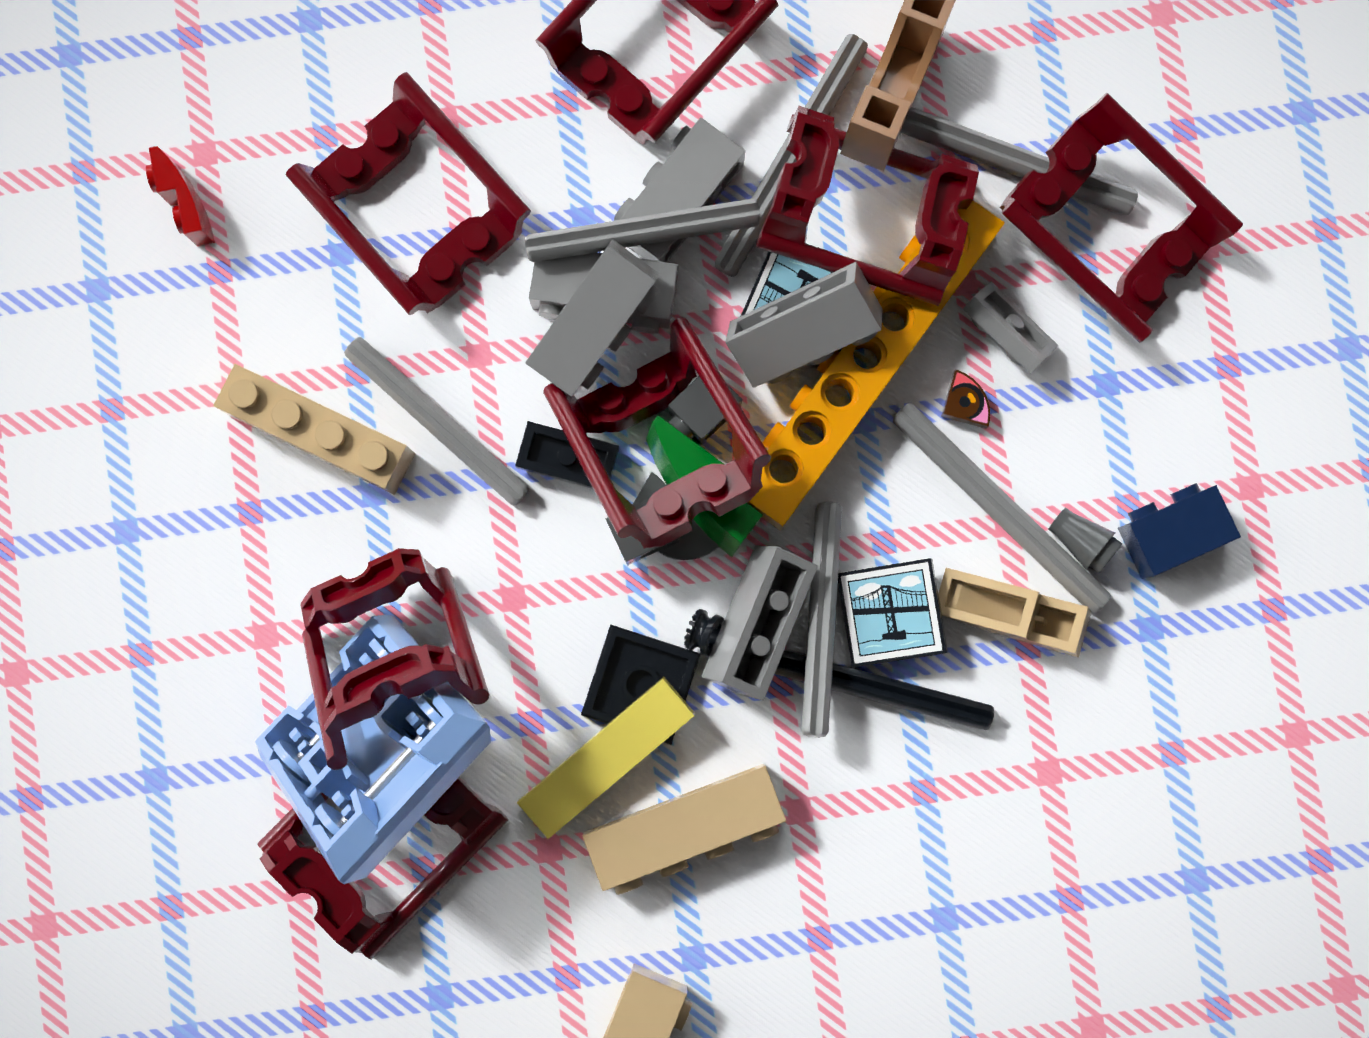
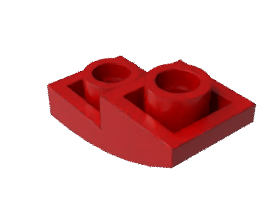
M158 146L149 147L151 164L146 165L148 184L153 193H158L170 206H173V219L180 234L183 233L196 246L215 243L207 212L189 179Z

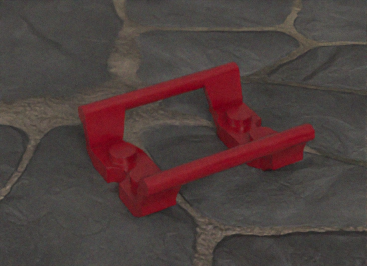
M571 0L535 41L545 52L550 61V66L568 85L586 100L595 96L607 99L610 103V108L607 111L609 120L642 145H645L648 140L655 144L775 11L779 4L776 0H677L705 25L713 29H725L729 34L660 108L652 103V96L646 85L616 59L602 50H590L582 43L580 19L597 0Z
M404 72L394 81L393 102L364 126L367 130V138L362 146L349 148L342 144L315 168L296 163L286 171L285 175L410 316L418 310L425 311L428 314L442 306L466 285L463 280V272L467 265L480 262L488 266L512 246L523 232V222L530 215L531 210L408 72ZM425 121H427L486 187L488 208L490 210L482 217H469L459 223L422 256L418 271L409 277V275L393 269L334 201L345 198L349 194H361L369 190L401 163L410 153L412 141L417 137L422 127L426 124Z
M1106 92L1094 105L1081 113L1045 152L1050 162L1047 172L1039 173L1035 170L1028 172L1008 194L999 208L1002 210L1001 213L1136 341L1141 343L1153 331V328L1146 322L1168 298L1164 291L1166 278L1169 275L1176 278L1185 277L1211 247L1237 233L1243 226V222ZM1127 139L1182 191L1196 207L1175 228L1169 232L1157 235L1147 244L1120 276L1115 294L1043 226L1039 220L1057 213L1082 186L1095 169L1097 153L1103 146Z
M798 105L795 114L791 115L786 132L790 133L786 150L795 156L797 162H785L780 172L772 206L760 232L756 247L830 272H835L857 262L868 284L939 306L944 291L955 274L963 253L969 223L959 216L958 209L967 210L974 200L979 175L978 165L943 153L937 160L932 161L894 148L887 166L927 179L923 188L915 224V235L921 244L919 254L899 274L806 243L808 223L812 210L821 203L830 186L838 149L841 150L846 132L834 128L835 117Z
M685 317L677 318L671 324L670 352L637 368V378L629 386L618 387L610 382L579 399H576L574 395L571 397L553 383L548 384L543 390L545 398L617 535L620 538L634 537L641 543L644 549L662 547L693 531L691 526L692 520L701 512L712 511L720 517L749 502L763 487L761 482L762 468L771 460V456ZM697 372L732 430L733 457L735 460L725 465L709 464L656 491L652 494L646 506L636 510L616 490L586 433L620 432L667 409L668 405L688 387L692 379L697 377Z
M398 548L369 561L366 570L355 578L346 579L341 574L310 588L300 603L305 630L302 632V639L326 762L330 769H342L348 762L342 730L377 715L383 709L385 700L390 696L403 694L408 699H411L448 681L455 690L473 704L480 705L489 699L490 694L451 572L445 567L436 569L423 557L419 549ZM419 582L421 587L442 607L456 654L451 651L448 645L445 647L429 644L407 646L351 671L336 686L332 687L320 627L327 623H348L361 614L383 604L398 600L405 593L408 586Z
M458 777L424 816L435 824L448 825L459 834L462 841L393 911L375 916L366 909L365 895L354 881L346 884L341 883L318 847L304 846L297 839L304 825L293 808L257 843L258 847L263 851L259 860L267 872L291 897L300 893H306L317 902V913L313 919L338 945L351 954L354 952L362 953L365 957L372 960L509 819L499 808L485 803ZM321 792L322 797L327 801L329 797Z

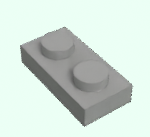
M992 281L963 307V310L971 317L974 325L980 331L989 334L1005 349L1009 359L1015 364L1023 366L1030 374L1059 346Z

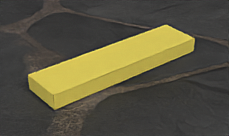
M663 677L517 801V804L545 837L549 839L695 716V712L667 679Z

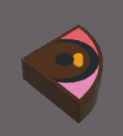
M955 369L952 373L941 417L987 429L990 423V406L985 392L972 377Z

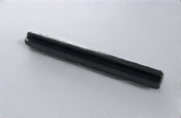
M784 650L775 674L804 682L806 656ZM833 663L832 690L982 730H989L994 718V707L992 705Z

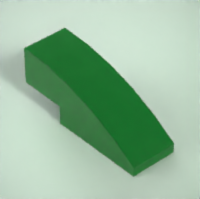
M657 416L652 422L646 442L655 465L666 485L703 466L724 464L660 416ZM745 503L720 517L712 511H704L697 514L693 520L708 537L719 545L718 547L730 557H733L763 514L748 503Z

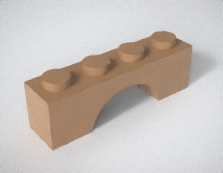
M904 0L876 71L869 85H866L850 120L840 151L841 155L884 172L943 36L956 0Z

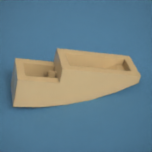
M947 567L945 568L938 592L942 617L1078 658L1080 656L1092 613L1087 606L1041 595L1040 592Z

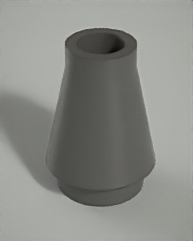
M1066 507L1048 528L1086 570L1091 567L1097 573L1103 570L1123 544L1113 537L1116 532L1081 517Z

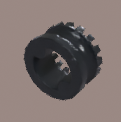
M701 608L697 610L692 616V621H689V625L692 628L686 629L687 634L684 636L685 648L692 651L698 647L702 655L709 657L724 618L717 614L711 618L706 610Z

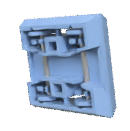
M392 614L372 616L339 651L342 662L330 674L332 687L336 686L346 674L398 649L407 646H418L419 644ZM448 681L426 691L425 695L422 694L408 699L403 694L390 696L385 700L383 709L377 715L343 729L342 735L348 762L344 768L339 770H333L327 766L313 693L297 710L288 705L255 741L259 756L341 883L346 884L366 878L491 743L490 726L468 700L455 690ZM321 792L331 798L339 808L343 809L340 813L328 805Z

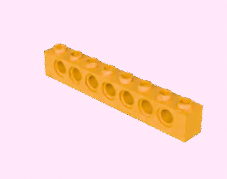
M974 200L967 210L958 209L959 216L969 225L960 262L944 291L939 306L876 287L873 293L882 307V314L889 311L898 313L903 318L904 328L899 331H892L887 329L882 323V329L868 342L857 346L850 344L843 347L841 351L836 350L829 359L819 364L817 370L823 375L812 389L805 384L789 407L796 412L786 426L777 422L762 442L768 449L771 460L762 468L761 482L763 487L747 503L763 514L762 518L779 531L784 527L1005 224L1004 221ZM916 235L899 256V259L905 262L898 274L919 254L921 244L918 242ZM861 348L871 350L876 355L877 366L870 369L860 367L854 360L853 352ZM834 385L844 387L850 395V403L842 407L832 405L826 398V389ZM808 422L818 425L822 430L823 440L815 445L804 443L798 436V427ZM777 460L790 462L795 469V478L788 483L777 482L770 474V465Z

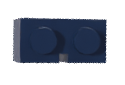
M1194 483L1170 494L1174 503L1158 510L1155 502H1152L1127 513L1131 522L1117 529L1141 579L1156 576L1241 538L1217 485L1200 490L1198 484Z

